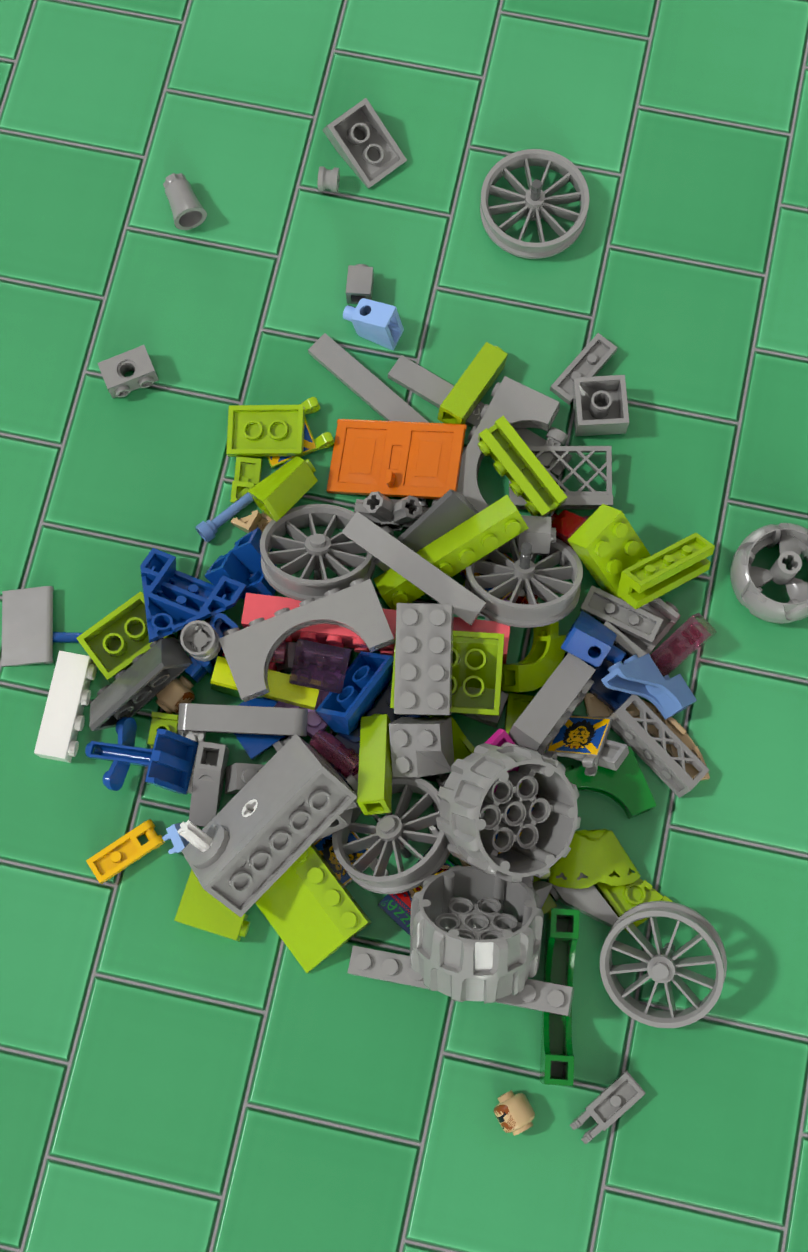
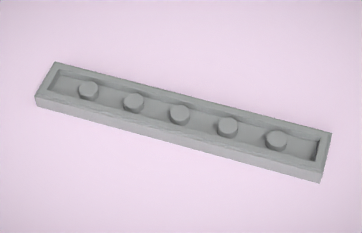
M326 333L308 349V354L386 421L428 422Z
M356 511L341 532L440 604H452L454 614L472 626L487 605L482 599L358 511Z

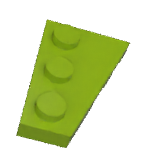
M615 870L613 871L612 874L609 875L610 877H613L614 875L617 876V877H620V876L615 872ZM640 878L631 884L622 886H610L602 882L594 884L618 917L642 903L651 901L673 902L653 889V886L646 880L643 881ZM650 917L637 920L633 924L637 927Z

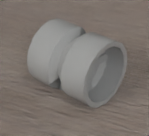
M191 621L181 631V645L194 659L203 662L210 661L220 652L221 644L218 639L220 636L205 621Z

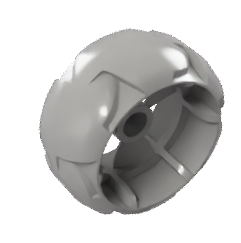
M792 523L765 525L750 533L735 552L730 568L731 585L741 605L748 608L755 617L779 624L800 621L808 617V583L794 577L802 567V560L806 559L808 561L807 528ZM776 544H779L780 556L770 570L751 566L755 555L762 548H773ZM771 580L776 584L786 585L790 601L788 603H780L769 599L761 593L763 591L761 586Z

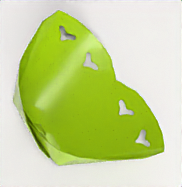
M578 830L574 833L569 845L571 850L566 858L561 857L551 866L549 882L558 887L583 889L589 888L598 882L610 886L627 885L637 881L641 875L612 830ZM629 868L635 871V873L631 872V874L628 875ZM615 870V872H616L620 877H617V876H615V875H614L613 877H610L609 875L612 874L613 871ZM563 872L564 876L567 877V880H564L562 877L556 878V876H559ZM580 873H583L585 876H588V878L586 879L581 878L580 880H577V878L580 876Z

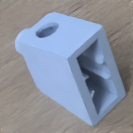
M362 298L357 307L347 305L343 311V319L352 322L357 335L394 351L404 331L395 306Z

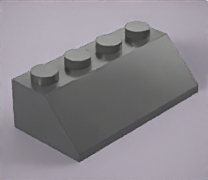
M450 489L401 534L397 540L416 553L479 512L462 493ZM377 558L373 561L384 572L391 569Z
M176 637L161 638L150 644L151 648L146 653L140 654L133 659L131 667L119 672L114 677L115 681L111 685H107L97 692L98 696L90 703L89 727L92 731L116 727L117 721L123 717L132 718L193 663Z

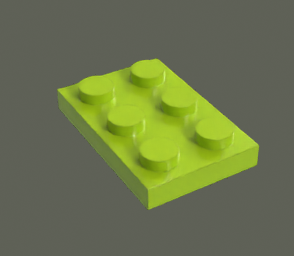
M229 405L226 454L228 457L303 456L304 405Z

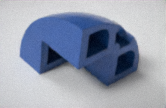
M260 528L249 532L236 541L234 548L228 554L219 556L206 572V579L214 586L218 584L222 576L246 584V589L240 597L242 599H245L246 593L274 596L276 590L267 582L261 568L260 539L263 532Z

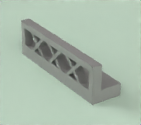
M632 694L608 717L612 718L613 721L611 728L628 746H631L632 750L679 798L690 792L709 772L704 763L637 695ZM633 703L640 710V718H633L625 709ZM647 724L654 725L658 729L659 738L652 737L648 733ZM666 744H673L677 748L678 757H671L667 753ZM685 763L692 764L699 771L694 778L686 772Z

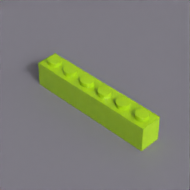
M505 495L416 553L449 577H453L529 528L509 496ZM392 569L373 579L382 598L392 610L397 609V603H412L426 594Z

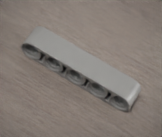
M179 703L178 730L293 736L296 733L300 737H306L308 709Z

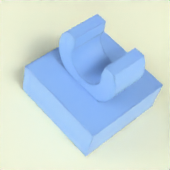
M181 823L173 824L166 828L168 834L162 838L164 841L171 840L174 845L168 851L169 854L182 852L190 843L177 832L181 828Z

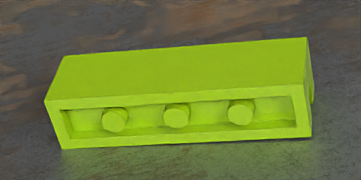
M504 415L496 420L492 427L486 428L478 434L479 443L477 445L485 456L490 455L495 461L493 466L501 476H507L511 482L509 487L517 497L521 495L527 502L525 507L532 516L546 517L566 501V494Z
M694 533L623 570L617 595L634 609H638L708 571L711 562L706 558L713 554L715 546L698 533Z

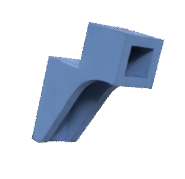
M649 653L639 658L635 654L623 663L622 661L617 662L607 669L609 674L601 679L608 689L646 698L656 706L665 720L680 713L697 701L681 674L672 678L669 675L663 677Z

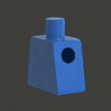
M583 610L568 631L561 646V649L595 667H599L604 659L616 664L622 661L626 654L613 645L617 636L616 633Z

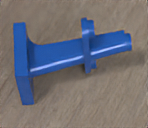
M123 717L116 723L118 744L91 741L85 748V754L88 758L113 761L109 771L103 775V784L109 790L118 791L122 788L130 764L148 767L145 782L178 794L187 795L198 742L166 729H157L153 749L134 747L137 730L136 721L131 717Z

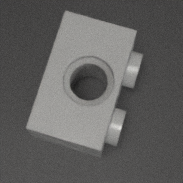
M145 345L97 363L112 399L115 397H125L131 391L138 388L150 387L159 380ZM134 371L132 376L124 377L126 372Z

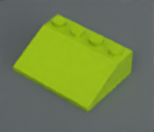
M453 630L451 713L500 716L504 634ZM396 633L390 708L394 709Z
M313 843L255 902L306 973L314 969L372 923Z

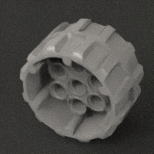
M508 742L504 743L501 747L487 743L480 744L475 747L474 753L463 760L457 759L452 764V772L446 780L444 787L440 786L438 791L440 817H437L436 821L438 829L445 833L446 838L450 842L447 848L453 856L467 862L481 872L493 875L509 883L522 882L523 877L532 875L541 878L550 872L549 868L561 857L566 858L571 850L569 845L575 830L580 828L581 817L578 816L577 799L580 795L577 786L570 783L565 776L566 769L563 764L558 760L543 756L537 751ZM514 767H519L518 771H510L509 773L507 772L508 770Z
M457 865L449 867L447 871L438 875H430L424 880L422 890L416 892L411 901L410 964L412 969L421 974L424 979V985L431 991H439L451 997V1000L484 1001V1004L494 1003L496 999L510 994L515 996L523 991L528 977L533 978L539 969L544 914L542 909L539 908L538 894L534 888H529L523 882L509 883L493 875L481 872L472 866L462 867Z

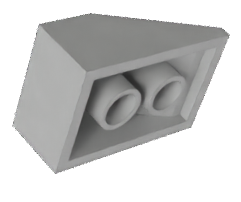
M367 98L360 101L322 129L335 150L367 188L373 186L407 161Z

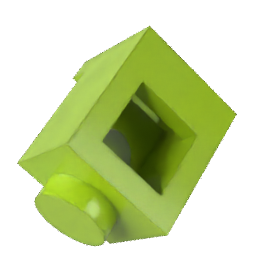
M152 711L147 743L150 747L154 746L157 729L166 728L178 734V715Z

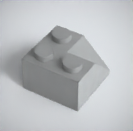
M625 375L574 378L573 415L575 436L626 434L629 425Z
M400 717L389 723L393 777L418 778L452 772L451 766L454 763L451 717Z

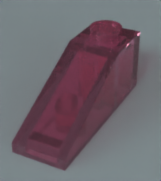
M700 613L694 614L650 656L664 677L672 673L717 631Z

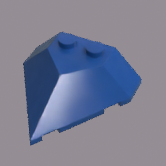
M152 548L140 565L149 643L183 629L191 621H202L234 607L245 591L246 584L222 576L218 584L214 586L177 571L175 556Z

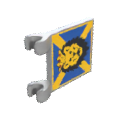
M571 715L567 723L561 727L552 743H549L547 751L542 755L557 760V756L583 758L582 765L586 767L585 775L595 776L601 752L613 723L612 718Z

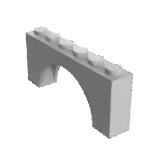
M504 376L501 383L497 382L491 394L493 399L489 405H484L480 413L481 421L478 427L473 426L468 436L470 442L466 449L463 448L457 492L462 493L478 512L489 506L478 488V473L484 454L477 445L479 443L478 434L484 429L492 427L495 421L503 415L515 430L538 428L548 432L560 410L559 401ZM434 499V500H433V503H432V506H433L439 499Z
M364 578L352 581L348 588L343 590L335 588L324 593L325 597L317 600L314 598L306 599L299 603L300 607L292 610L284 608L274 613L275 616L267 620L258 618L251 621L249 627L241 630L233 628L224 632V637L218 639L241 699L247 702L270 692L268 686L270 660L278 646L287 637L302 628L316 624H333L345 627L356 633L365 642L370 653L394 644L393 634L371 579L366 581Z

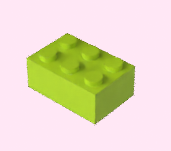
M602 504L567 540L601 590L620 598L617 593L622 571L651 556L624 513L605 504Z
M141 591L76 638L111 684L115 681L114 677L119 672L133 665L132 661L134 658L146 653L151 648L144 594ZM172 633L163 638H174L175 636Z

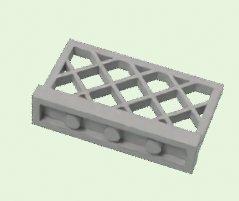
M528 446L533 453H538L536 455L537 459L545 452H550L557 459L548 469L544 466L567 496L566 501L555 510L598 509L602 504L610 507L613 506L612 446ZM606 452V463L598 469L589 458L594 453ZM568 453H577L583 459L574 469L563 460ZM559 462L570 472L561 482L550 472ZM585 462L596 472L587 482L576 472ZM605 467L606 476L601 472ZM572 475L583 484L578 491H569L563 485ZM599 475L606 482V491H595L589 483ZM509 487V498L517 510H527L525 507L527 502L521 495L517 497Z

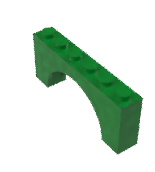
M631 746L628 747L629 754L617 771L598 766L596 775L588 776L584 773L586 767H583V765L575 769L573 765L565 767V776L570 783L577 786L578 791H593L611 798L624 810L628 819L648 812L657 806Z
M551 908L547 912L544 982L573 987L575 952L579 939L580 910ZM572 1007L570 1017L543 1012L540 1082L546 1085L573 1086Z

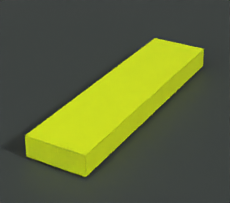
M217 656L210 683L238 690L226 658ZM268 669L270 692L261 697L314 710L321 683Z

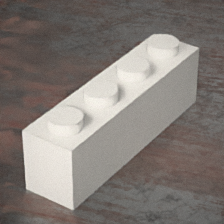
M59 651L34 750V753L41 758L71 763L72 756L75 757L77 755L79 742L76 741L78 731H82L84 727L85 716L83 711L91 698L89 686L97 673V666L90 656Z

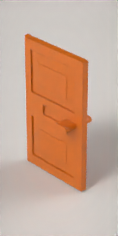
M338 419L326 491L333 494L370 495L371 492H380L387 497H407L410 495L422 499H440L450 489L457 492L467 425Z

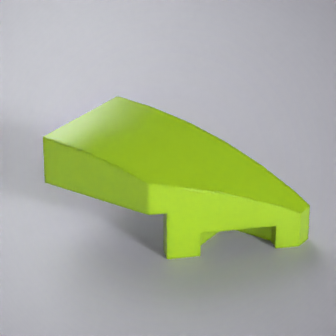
M236 456L231 503H235L248 490L260 482L262 459Z

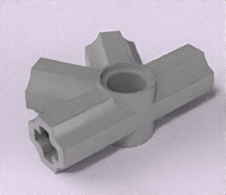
M371 492L364 500H356L354 512L358 511L376 525H380L381 528L389 526L393 531H401L403 528L408 529L429 508L422 507L418 502V498L410 495L403 499L395 500L389 499L380 492Z

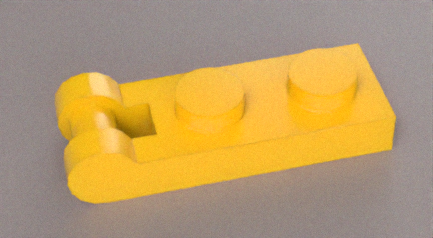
M151 819L143 822L86 860L100 884H103L165 843L162 835H158L154 830L155 824ZM145 834L149 841L142 845L138 838Z

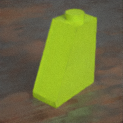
M296 456L252 487L248 492L261 512L277 522L318 481L313 474L316 470L308 459L304 460Z
M191 869L174 921L240 942L241 936L246 937L250 927V921H247L248 915L245 913L242 917H239L205 891Z

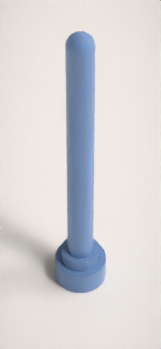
M247 492L213 520L200 522L195 526L196 531L206 543L210 542L216 537L217 529L253 502V498Z

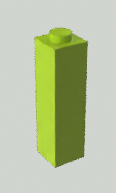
M486 342L440 405L437 419L443 423L465 424L504 369L508 354L500 347Z
M373 714L361 717L357 803L364 815L391 813L392 761L389 723L391 721L387 714Z

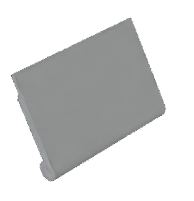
M42 586L2 591V667L53 663L54 587Z

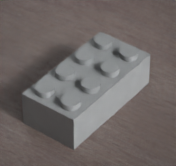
M397 603L394 714L451 716L454 607L452 604Z
M568 652L513 724L508 733L513 742L518 746L537 751L542 755L549 743L551 744L561 727L567 723L575 708L581 704L587 695L586 693L594 683L591 677L596 670Z

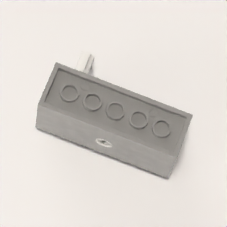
M295 733L202 830L189 820L186 823L183 821L180 824L181 828L177 831L178 834L190 842L182 850V853L203 889L239 917H242L357 798V795L333 766Z

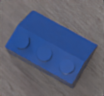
M361 651L315 711L334 732L349 735L357 728L361 717L373 707L376 698L388 687L393 675V656Z

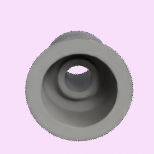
M173 173L167 176L163 186L171 207L175 227L180 230H190L198 227L205 221L207 213L193 192L190 182L187 181L182 173Z

